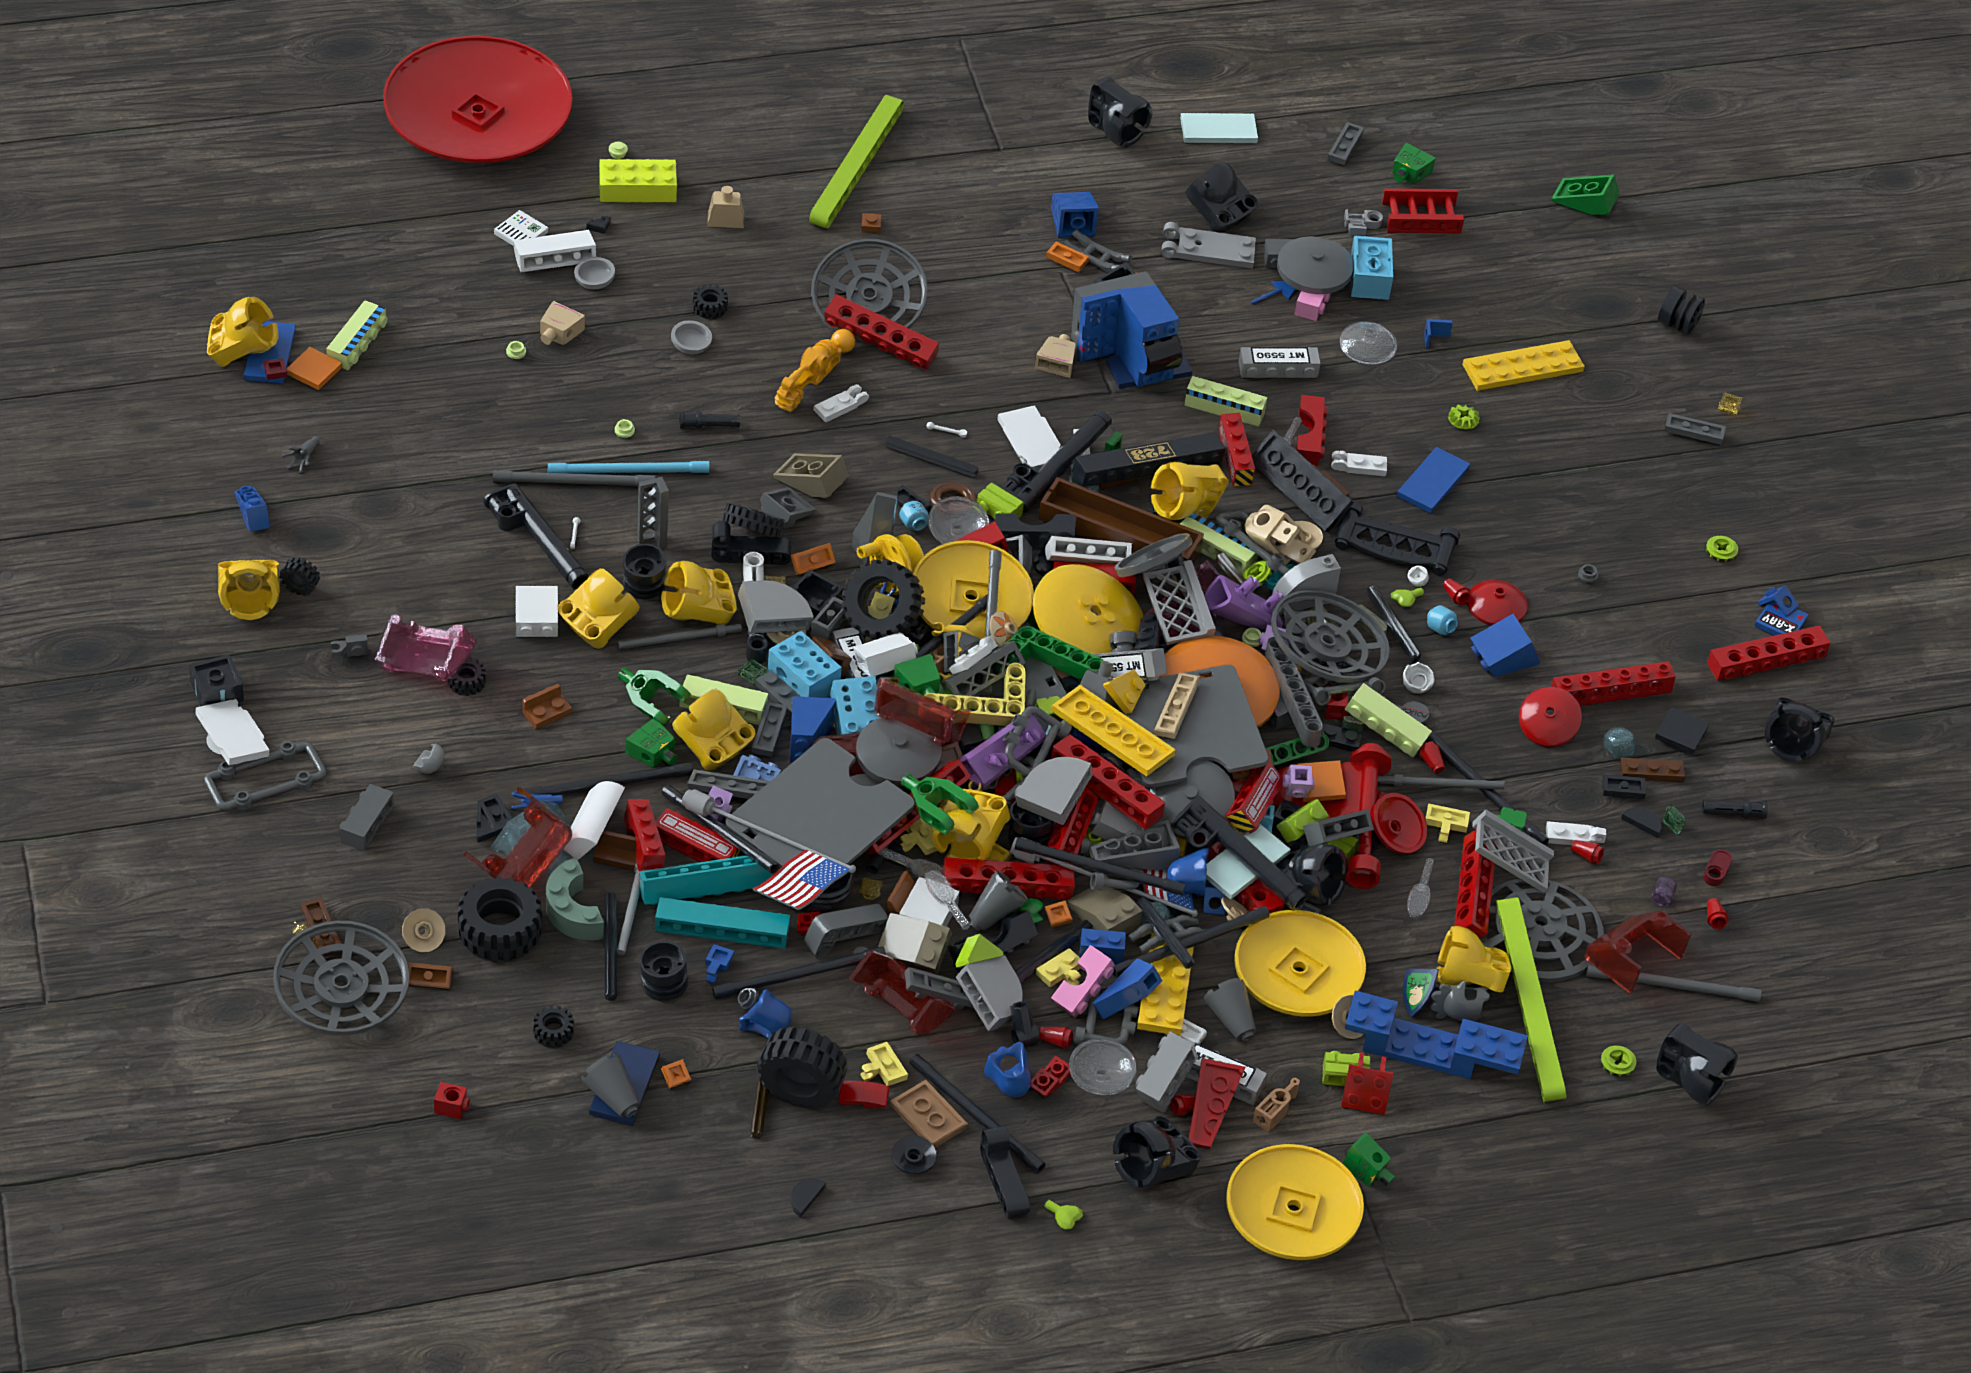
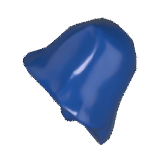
M1202 848L1190 855L1176 859L1168 868L1167 878L1185 883L1183 892L1204 897L1209 849Z
M765 989L758 1002L744 1016L739 1018V1029L741 1031H755L769 1038L773 1032L784 1027L788 1028L792 1019V1009L773 996L768 989Z
M1017 1042L1010 1048L1001 1046L997 1052H993L988 1056L984 1068L986 1078L992 1080L1002 1093L1016 1099L1026 1094L1031 1086L1028 1055L1022 1042ZM1004 1056H1014L1019 1061L1018 1064L1006 1071H1002L999 1065Z

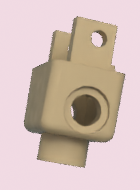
M1264 505L1258 512L1252 513L1246 520L1245 531L1248 536L1271 555L1274 553L1282 555L1284 557V565L1288 564L1290 560L1298 564L1310 560L1316 552L1313 547L1304 543L1305 535L1302 533V528L1288 514L1274 507ZM1278 541L1282 543V545L1275 546V542Z

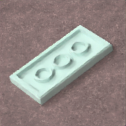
M1181 113L1180 119L1184 143L1258 142L1254 114Z
M1259 824L1260 826L1255 832H1247L1244 837L1276 865L1290 854V848ZM1227 849L1206 864V879L1230 900L1258 879Z

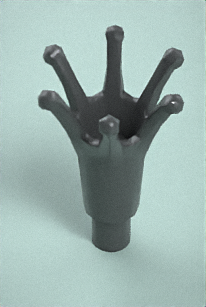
M314 436L301 446H289L288 449L294 451L282 454V457L294 455L295 459L287 466V469H291L299 461L301 462L299 473H303L304 464L309 466V456L316 449L320 439Z

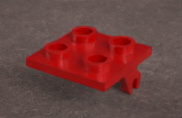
M1360 1052L1358 1065L1349 1064L1341 1107L1385 1115L1393 1072L1385 1071L1386 1057L1383 1056L1381 1058L1380 1070L1363 1068L1364 1053Z

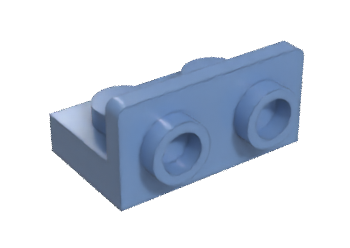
M742 755L733 775L771 781L782 771L774 763L769 762L765 764L756 756L749 755L747 757Z

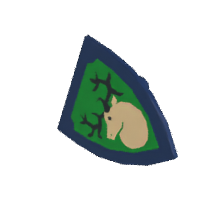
M1406 969L1403 984V1000L1410 1017L1413 1018L1423 1007H1426L1427 1001L1433 992L1440 991L1435 986L1439 969Z

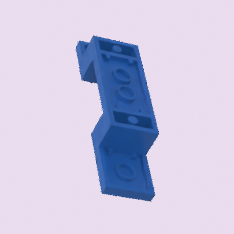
M1359 991L1354 992L1345 1029L1366 1035L1363 1046L1364 1052L1471 1079L1474 1063L1514 1074L1519 1073L1528 1035L1467 1019L1462 1020L1458 1035L1396 1019L1394 1017L1398 1004L1397 1001Z

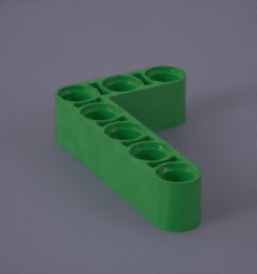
M1029 626L1020 628L1006 642L1014 641L1025 662L1029 657H1032L1080 680L1083 679L1087 670L1099 671L1101 661H1104L1091 653ZM1009 653L1006 663H1017L1018 661L1014 653ZM994 663L995 675L999 674L1001 666Z
M1322 733L1319 747H1308L1302 743L1300 738L1265 749H1270L1272 763L1275 766L1323 751L1328 747L1329 739L1326 734ZM1296 744L1300 746V753L1295 749ZM1277 749L1282 753L1281 759L1277 756Z

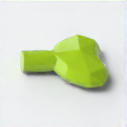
M1421 587L1412 591L1405 589L1396 590L1391 593V598L1402 607H1410L1415 602V598L1422 596L1424 591Z
M1048 1200L1045 1204V1208L1055 1213L1058 1225L1065 1230L1072 1229L1075 1221L1083 1217V1212L1079 1207L1071 1205L1059 1206L1051 1200Z

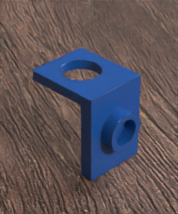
M1426 320L1424 330L1425 348H1429L1431 336L1450 337L1452 320Z
M1786 585L1778 589L1772 587L1757 602L1760 606L1775 600L1785 616L1799 605ZM1784 597L1790 600L1789 608L1783 604Z
M1206 882L1203 912L1225 914L1222 903L1217 909H1212L1209 906V900L1212 897H1218L1221 900L1226 896L1210 882Z

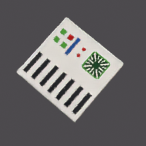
M520 210L494 229L496 236L513 246L514 240L542 237L548 233L547 226Z

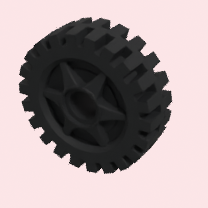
M727 503L722 521L775 537H780L784 525V519L732 503Z

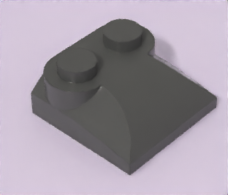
M790 487L764 492L760 498L761 509L764 513L784 519L783 528L793 527L796 520L816 512V508Z

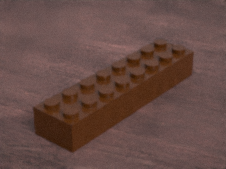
M1058 477L1040 502L1039 520L1048 523L1056 514L1076 515L1078 535L1091 540L1132 543L1131 554L1157 541L1183 533L1190 534L1193 541L1192 545L1181 554L1184 561L1192 560V563H1194L1202 550L1204 533Z

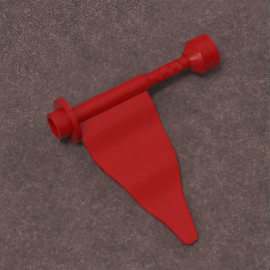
M1374 743L1364 744L1350 755L1349 762L1341 763L1346 798L1320 801L1329 816L1326 819L1368 809L1372 821V810L1377 801L1378 775L1383 776L1387 774L1392 766L1391 756L1380 745ZM1290 766L1277 771L1282 778L1284 774H1287ZM1282 783L1280 791L1273 798L1272 805L1278 808L1283 799L1302 807L1309 802H1303V797L1295 798L1286 795V787H1283ZM1372 830L1359 834L1358 854L1352 856L1347 861L1346 881L1349 885L1358 889H1370L1377 886L1380 882L1381 863L1371 855Z

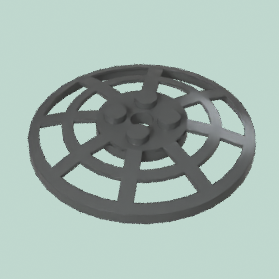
M880 239L854 240L835 248L819 263L812 280L811 295L813 306L822 322L833 332L839 329L825 322L824 312L826 308L820 309L817 291L819 282L830 286V302L835 296V290L837 289L846 293V299L886 317L884 312L890 306L900 308L897 314L890 319L894 322L899 320L906 310L917 311L912 320L905 325L907 328L912 327L919 319L927 300L926 276L916 258L899 245ZM862 248L882 249L879 260L862 259L855 261L851 251ZM892 252L902 257L914 270L903 275L895 266L887 263L889 253ZM844 254L848 265L839 270L833 279L823 275L828 265ZM861 266H877L875 273L862 274L859 269ZM884 269L892 272L898 279L889 283L882 276ZM852 271L854 278L848 285L839 282L847 272ZM917 276L922 290L920 304L909 302L910 289L908 282ZM903 286L904 301L893 299V290ZM866 292H873L875 295L867 298L864 294ZM854 335L855 341L863 342L861 338Z
M1320 590L1293 592L1283 597L1277 603L1272 614V632L1280 648L1296 664L1317 676L1338 682H1362L1378 675L1388 660L1389 643L1380 624L1364 608L1337 594ZM1313 600L1315 611H1304L1295 614L1289 605L1298 601ZM1323 602L1339 606L1353 615L1346 621L1331 613L1323 612ZM1282 610L1290 617L1286 633L1279 630L1276 623L1277 617ZM1316 617V622L1309 626L1302 621L1305 618ZM1324 619L1333 621L1341 625V627L1339 628L1333 624L1327 623ZM1359 620L1364 622L1378 642L1366 643L1354 625ZM1295 624L1304 632L1303 638L1292 635ZM1349 631L1359 644H1352L1346 633ZM1283 639L1288 640L1295 653L1286 645ZM1295 643L1304 645L1309 653L1304 655ZM1380 649V662L1377 668L1374 669L1364 665L1368 658V650ZM1350 651H1361L1359 662L1348 657ZM1317 658L1319 660L1327 662L1328 667L1319 665L1313 662L1312 660ZM1343 661L1352 667L1338 669L1336 663ZM1357 670H1361L1367 673L1359 676L1341 675L1346 673H1352Z
M1520 878L1504 882L1492 889L1491 897L1497 892L1508 888L1513 893L1505 899L1518 897L1523 903L1521 910L1533 958L1540 960L1560 958L1565 970L1537 971L1539 982L1549 983L1572 979L1587 970L1588 963H1595L1603 945V925L1595 908L1580 893L1552 880H1548L1549 888L1545 892L1537 888L1522 890L1517 885L1528 883ZM1557 889L1576 898L1584 906L1577 907L1568 898L1557 893ZM1537 893L1545 894L1546 896L1544 901H1532L1526 894ZM1554 897L1563 901L1570 908L1560 910L1552 904ZM1490 906L1489 914H1496V927L1499 934L1489 940L1485 935L1480 940L1485 947L1494 948V946L1504 941L1497 906ZM1582 914H1592L1598 927L1597 940L1585 934L1586 924ZM1576 915L1579 922V930L1568 926L1566 917ZM1541 921L1544 922L1546 925L1540 926L1536 922ZM1565 933L1575 937L1576 940L1564 949L1560 941ZM1583 941L1594 947L1591 954L1584 961L1576 966L1572 965L1568 955L1577 950ZM1552 945L1556 952H1537L1536 949L1537 946Z
M330 921L302 930L287 942L277 957L274 966L273 983L280 1005L296 1022L319 1033L345 1036L370 1031L385 1023L399 1010L408 991L409 970L403 952L385 933L363 923ZM329 932H346L344 944H332L319 949L316 948L310 939ZM355 933L370 937L387 949L376 957L368 950L353 945ZM303 943L309 954L301 961L296 972L283 969L288 956L296 947ZM331 952H343L342 959H334L328 962L322 956ZM352 953L358 954L370 962L362 967L357 962L351 960ZM392 955L400 967L402 984L388 985V974L383 963ZM313 960L320 967L315 977L303 975L304 970ZM377 969L382 985L368 984V974ZM280 977L294 981V991L299 1003L290 1006L286 1004L281 992ZM339 980L347 982L345 986H338L335 983ZM301 983L314 986L316 995L305 999L301 991ZM367 993H380L371 1007L368 1008L362 1002ZM387 993H400L395 1006L387 1014L380 1018L374 1013L383 1003ZM323 1002L332 1007L331 1014L321 1013L312 1006ZM354 1006L360 1012L352 1016L339 1017L341 1008ZM306 1009L315 1017L329 1021L328 1027L308 1022L296 1013ZM365 1017L372 1022L357 1028L337 1029L338 1023L353 1022Z

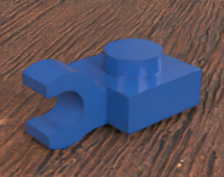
M715 944L712 946L705 965L709 966L706 974H708L707 982L714 984L719 970L727 971L734 957L733 950Z

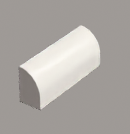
M589 230L513 241L516 261L521 272L575 265L584 259L596 257V244Z
M1051 536L1045 546L1046 559L1051 561L1118 564L1121 560L1131 555L1132 543Z
M610 781L598 783L593 787L584 800L561 848L574 858L577 857V859H580L597 844L625 787Z

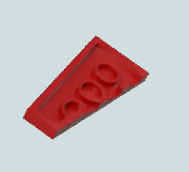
M1205 1058L1201 1059L1188 1137L1195 1147L1210 1149L1244 1073L1245 1066Z

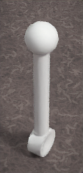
M928 422L926 425L929 430L946 431L958 434L962 438L967 436V431L964 429L959 431L934 425L932 422Z
M578 517L572 520L574 527L570 549L575 550L577 528L581 522Z

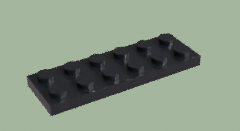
M1275 430L1267 436L1252 454L1254 466L1327 533L1354 503Z

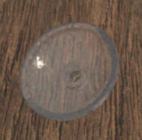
M1360 321L1350 324L1342 331L1340 346L1348 357L1357 362L1379 364L1388 361L1395 355L1397 339L1392 331L1382 324L1372 321Z
M953 496L938 501L932 507L928 523L934 537L945 544L988 525L989 519L985 510L975 501L965 497Z
M1103 1038L1091 1039L1081 1043L1074 1049L1069 1060V1071L1076 1084L1084 1090L1099 1095H1111L1125 1090L1133 1082L1136 1074V1061L1132 1053L1124 1045L1116 1041Z

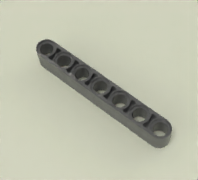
M1270 637L1267 641L1265 658L1274 668L1280 686V694L1302 743L1308 747H1316L1320 744L1323 730L1321 719L1295 662L1280 648L1275 637Z

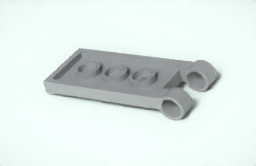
M1167 222L1164 225L1163 235L1165 238L1179 239V246L1173 241H1165L1162 244L1161 254L1165 258H1179L1253 269L1256 241L1254 237L1182 228L1174 222Z

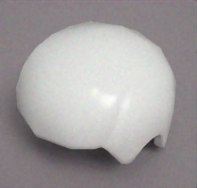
M1419 662L1413 665L1408 664L1403 672V683L1407 690L1412 693H1424L1433 686V671L1428 666Z

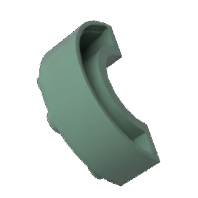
M577 857L567 860L551 873L547 881L546 912L548 918L556 929L569 937L580 940L604 939V921L598 907L583 906L571 898L575 893L583 890V871Z

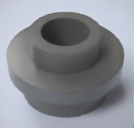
M1590 564L1583 565L1579 569L1578 577L1583 582L1593 583L1598 579L1597 568Z
M745 988L739 993L738 1003L743 1009L750 1010L758 1002L759 995L757 990Z

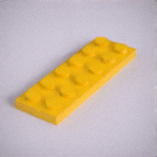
M1570 340L1467 358L1463 360L1462 364L1477 391L1579 373L1584 370V364Z
M1079 685L1052 705L1051 711L1146 777L1175 756L1176 749L1082 685Z
M1163 944L1162 946H1159V947H1157V948H1155V949H1152V950H1150L1149 952L1154 951V950H1156V949H1159V948H1161V947H1164V946H1166L1167 944ZM1194 947L1186 949L1188 953L1191 955V957L1193 955ZM1173 954L1151 963L1163 981L1147 997L1141 999L1137 1029L1166 1034L1172 1032L1181 1036L1190 969H1186L1176 955Z

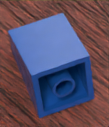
M1090 192L1052 194L1051 210L1058 238L1074 237L1072 234L1076 229L1087 237L1095 236L1099 208Z
M1514 614L1471 637L1473 643L1471 649L1476 658L1481 657L1480 663L1485 672L1490 671L1493 677L1541 663L1532 641Z
M793 696L790 763H793L820 739L829 737L834 725L835 698Z

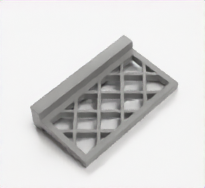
M1192 560L1183 561L1182 566L1143 574L1166 645L1214 636L1215 626ZM1180 573L1181 580L1177 583L1169 579L1170 575ZM1158 578L1162 580V583L1158 587L1152 584L1150 579ZM1165 583L1176 587L1172 594L1162 589ZM1178 589L1187 593L1185 600L1175 596ZM1159 593L1168 597L1165 604L1157 601L1156 597ZM1171 600L1182 604L1178 611L1168 606ZM1184 606L1193 610L1191 617L1181 613ZM1165 610L1174 614L1171 621L1163 618L1162 614ZM1177 617L1188 621L1184 628L1174 623ZM1192 623L1199 627L1200 632L1193 633L1187 630V628ZM1172 627L1181 633L1179 636L1170 638L1168 631Z
M1488 810L1480 814L1473 821L1472 826L1477 830L1475 851L1538 890L1545 892L1548 889L1549 860L1554 857V851ZM1492 842H1494V843L1496 844V846L1498 847V850L1495 848V846L1493 845ZM1527 862L1529 863V865L1531 866V868H1532L1533 870H1530V868H1529L1528 865L1526 864Z

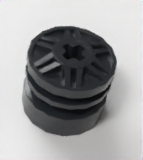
M1673 286L1661 306L1658 322L1669 327L1676 322V330L1681 331L1683 329V333L1689 335L1701 319L1705 299L1702 297L1697 298L1695 294H1691L1686 300L1687 291Z
M646 543L637 544L629 548L623 558V584L625 590L632 596L641 599L654 598L660 595L665 589L663 584L667 569L665 553L657 546Z
M1014 801L1010 809L1011 817L1008 834L1010 844H1013L1015 837H1023L1047 846L1053 832L1054 821L1017 806V801Z
M658 941L650 944L643 950L640 955L642 988L645 993L652 999L659 1001H670L681 996L688 987L687 961L683 948L673 942Z

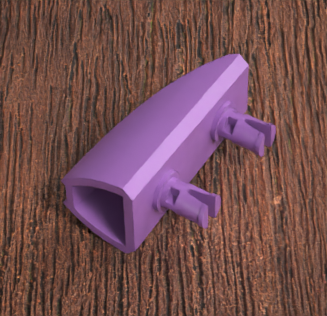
M1219 575L1209 586L1204 597L1210 612L1241 625L1266 630L1267 625H1271L1272 614L1277 603L1285 596L1277 590L1268 600H1265L1252 593L1254 589L1260 586L1256 578L1250 576L1240 586L1225 576ZM1278 615L1277 627L1282 628L1283 622L1280 615Z
M1035 715L1029 717V723L1020 736L1021 740L1013 750V757L1017 761H1020L1042 744L1047 736ZM1011 723L960 758V761L971 775V778L968 780L970 782L973 781V784L979 786L980 783L982 788H985L1011 768L1007 763L1008 757L1004 753L1007 743L1003 741L1008 731H1014L1015 726Z

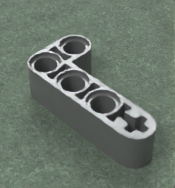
M880 904L820 914L813 919L804 941L817 959H821L832 951L836 941L882 933L889 916Z

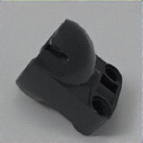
M1107 76L1092 85L1088 106L1089 122L1093 127L1104 131L1108 138L1118 146L1128 147L1136 143L1144 133L1135 125L1139 123L1144 128H1148L1153 116V109L1147 100L1141 96L1129 93L1116 84L1111 77Z
M1220 162L1211 167L1203 174L1206 180L1204 183L1200 179H1196L1185 191L1187 199L1207 220L1213 232L1224 233L1249 217L1258 206L1257 198L1247 190L1236 176L1233 168L1226 162Z
M1780 697L1776 707L1765 722L1766 742L1771 741L1769 748L1783 760L1792 762L1803 761L1806 757L1811 758L1817 754L1825 739L1829 738L1835 718L1807 704ZM1800 716L1807 719L1808 721L1801 720Z
M1299 840L1288 842L1286 846L1290 848V854L1278 862L1276 866L1295 882L1300 889L1308 894L1307 901L1322 906L1334 904L1340 898L1346 883L1345 880L1333 878L1335 873L1347 874L1348 866L1344 852L1331 844L1321 843L1309 846Z
M1678 1023L1666 1036L1661 1045L1656 1070L1663 1078L1670 1079L1684 1087V1090L1696 1102L1709 1105L1726 1085V1081L1719 1077L1720 1073L1731 1076L1736 1066L1738 1055L1729 1046L1723 1043L1710 1042L1692 1031L1686 1024Z
M1157 1116L1154 1120L1126 1125L1116 1135L1113 1144L1114 1155L1124 1153L1123 1158L1114 1161L1116 1170L1127 1183L1142 1188L1154 1186L1163 1181L1181 1176H1192L1202 1157L1194 1144L1169 1119L1162 1116Z

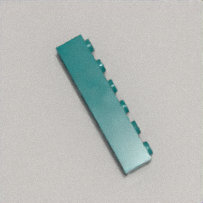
M747 855L639 871L640 892L644 904L656 905L659 903L660 897L681 900L685 898H701L702 896L712 894L722 895L725 892L732 891L743 892L746 889L759 886L773 874L766 871Z
M661 897L659 898L655 917L656 932L786 949L790 925V915Z

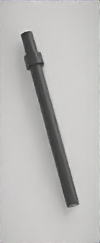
M719 624L713 628L618 641V648L620 650L716 635L717 637H723L729 633L742 632L741 624L727 626Z
M1394 774V776L1378 775V784H1392L1394 787L1413 785L1504 790V781L1403 777V774Z

